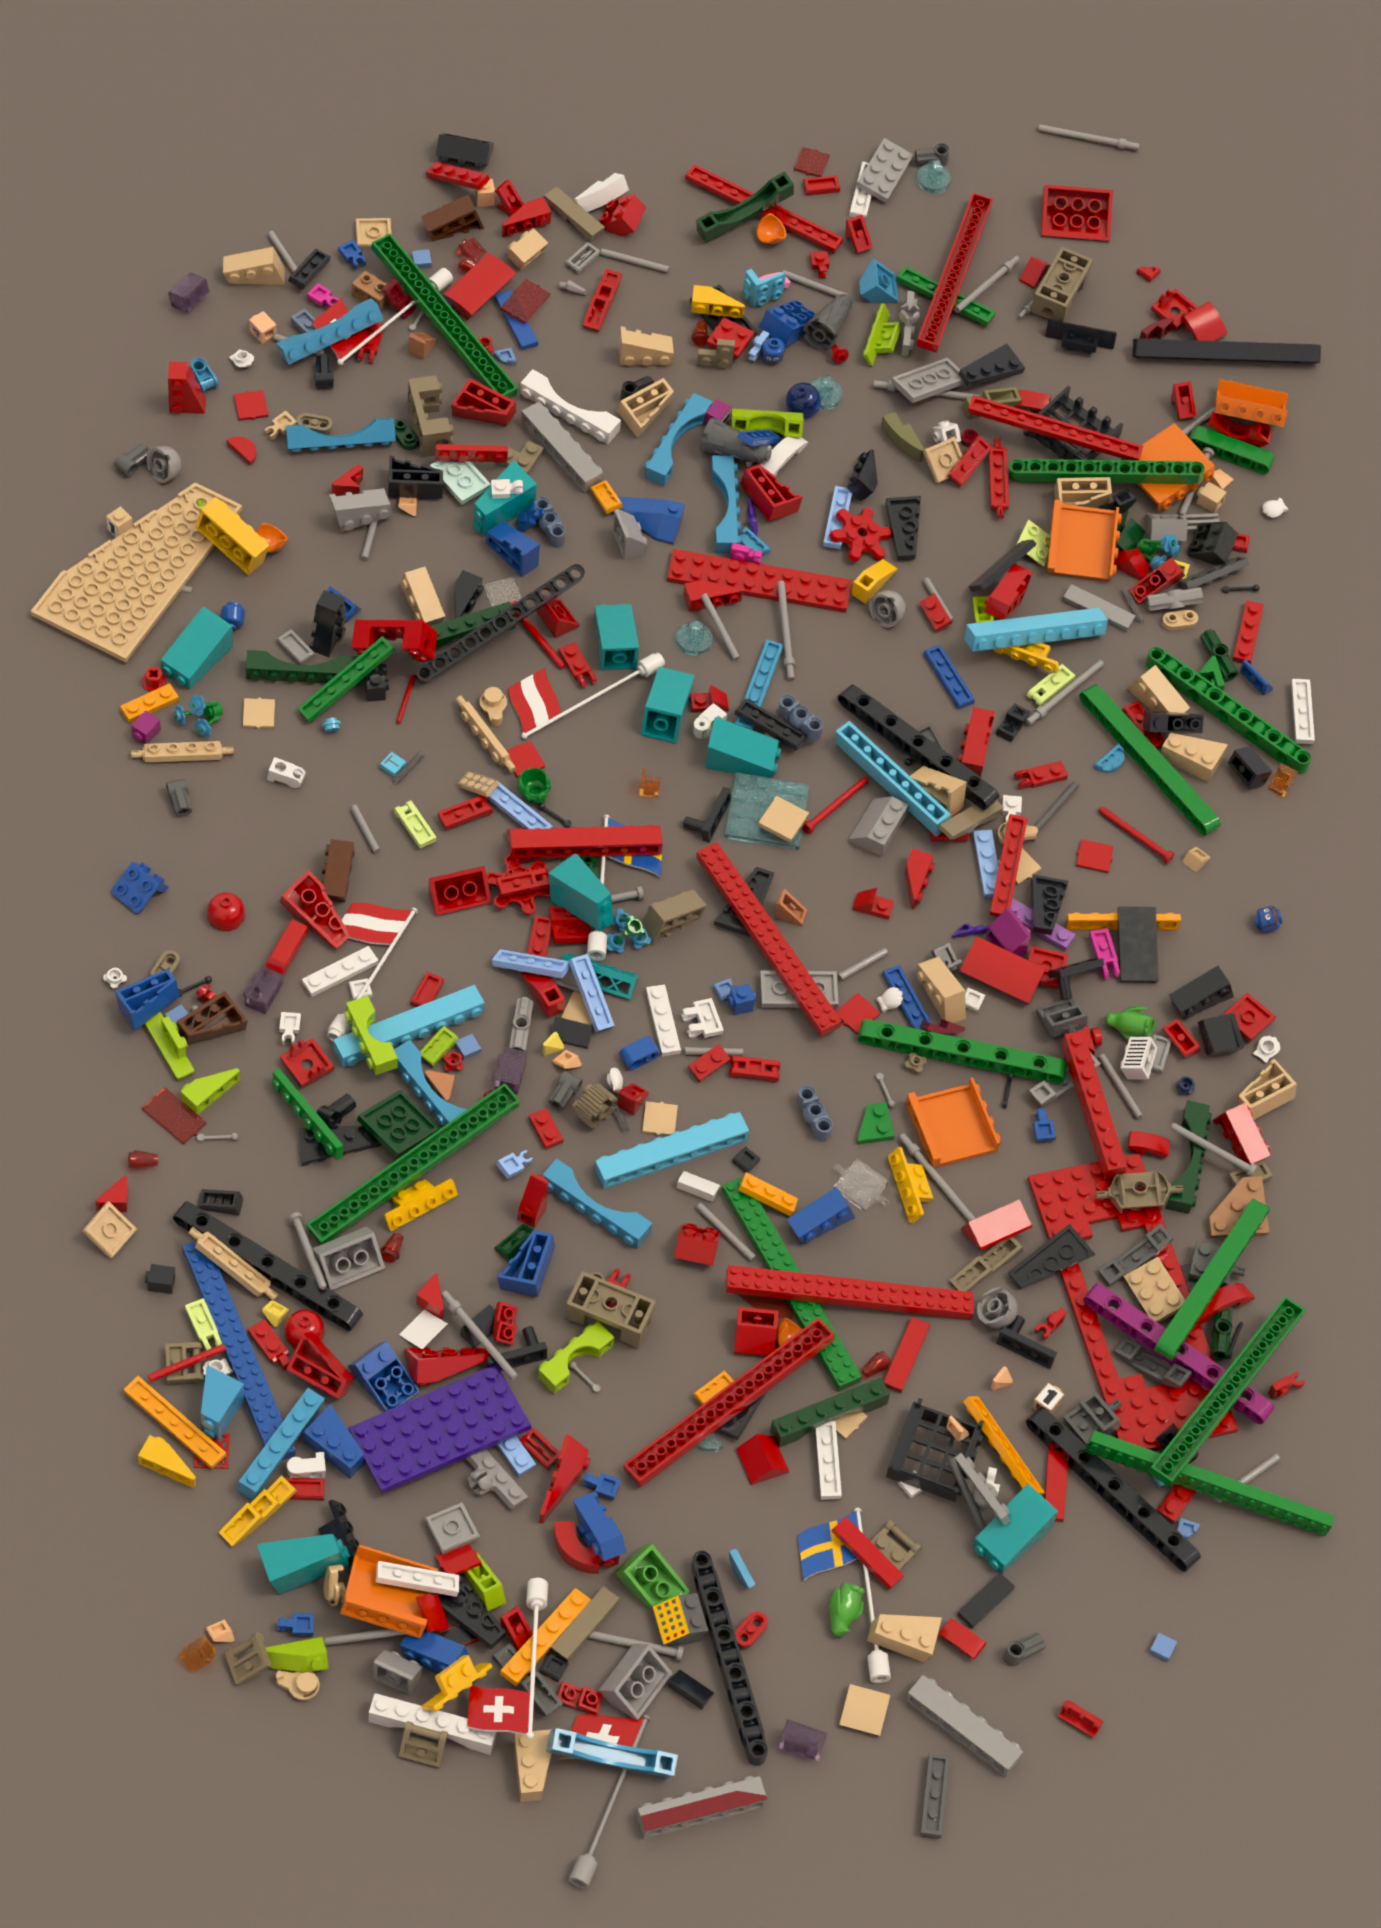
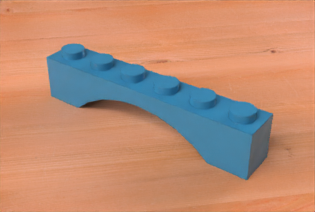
M370 298L355 305L344 316L324 327L290 336L276 344L282 359L290 365L384 319L378 304Z
M695 393L692 394L690 399H686L683 406L684 409L678 412L675 423L670 424L668 434L662 437L659 448L654 449L652 459L647 460L644 466L646 479L665 486L672 475L673 460L671 451L675 443L687 431L704 424L705 413L711 407L713 401Z
M393 417L376 418L359 431L340 436L321 434L311 430L304 424L285 425L286 445L292 452L302 451V448L319 450L322 446H327V449H336L338 445H345V447L350 448L356 447V444L363 443V446H373L375 442H381V445L392 444L391 441H396Z
M712 456L711 481L720 489L727 505L726 515L716 527L714 538L715 553L731 554L733 543L741 545V536L738 535L741 525L740 521H737V517L740 516V507L736 506V503L739 502V492L735 490V488H738V477H735V474H737V463H734V456Z
M411 1040L394 1049L398 1057V1067L395 1070L398 1069L404 1082L411 1085L414 1094L418 1098L421 1097L426 1109L434 1113L437 1122L441 1126L447 1125L468 1110L446 1102L431 1089L422 1072L421 1052Z
M557 1158L542 1175L549 1181V1192H554L563 1202L570 1203L578 1212L585 1213L591 1217L593 1222L601 1224L611 1234L622 1238L627 1245L638 1249L651 1233L652 1222L637 1212L615 1211L592 1200L579 1186L573 1169Z
M309 1388L306 1389L239 1480L238 1492L253 1501L263 1491L291 1446L323 1409L325 1398Z
M558 1728L550 1731L546 1752L663 1778L674 1776L678 1757L676 1754L605 1742Z

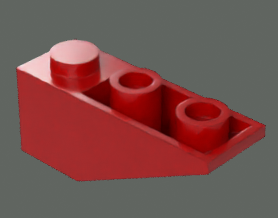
M544 197L527 201L502 224V237L550 224L551 210Z
M1170 558L1130 588L1129 592L1141 604L1147 600V596L1159 594L1182 579L1185 574L1175 560Z
M700 580L685 583L683 596L689 612L700 611L706 608L700 597L701 595L707 593L713 606L719 607L721 605L741 602L743 589Z
M914 848L911 850L904 872L911 909H915L916 904L921 903L924 894L921 892L922 888H927L929 878H927L928 873L932 874L935 863H932L934 855Z
M520 972V975L547 1018L564 1011L565 998L556 983L549 976Z
M531 1173L518 1209L517 1219L533 1228L536 1227L547 1207L549 1181L543 1176Z

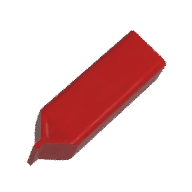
M295 920L289 922L268 958L263 972L279 979L285 975L308 935V926Z

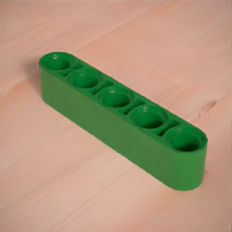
M1195 426L1189 437L1201 451L1205 447L1214 450V457L1260 474H1267L1275 459L1274 455L1267 450L1202 426Z

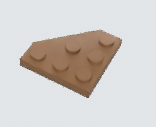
M1262 1176L1243 1177L1208 1218L1210 1238L1227 1237L1253 1198L1266 1205ZM1267 1216L1254 1235L1269 1234Z

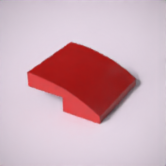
M1207 302L1182 316L1187 332L1192 333L1194 340L1216 341L1228 334L1220 315L1211 302Z
M549 907L554 944L588 943V935L591 933L589 924L566 911L563 907Z

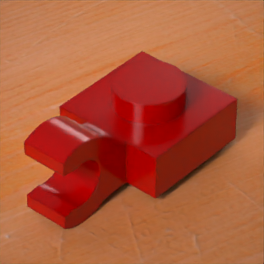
M827 251L810 252L809 258L812 270L817 269L819 278H826L825 272H827L830 266Z
M1060 1308L1057 1312L1053 1311L1046 1319L1048 1323L1038 1324L1034 1333L1037 1334L1042 1330L1045 1332L1042 1339H1048L1050 1333L1052 1334L1064 1322L1067 1312L1063 1308Z
M1294 1372L1290 1377L1286 1376L1273 1383L1268 1394L1272 1399L1278 1396L1280 1398L1284 1397L1289 1393L1290 1388H1302L1305 1381H1295L1299 1372Z

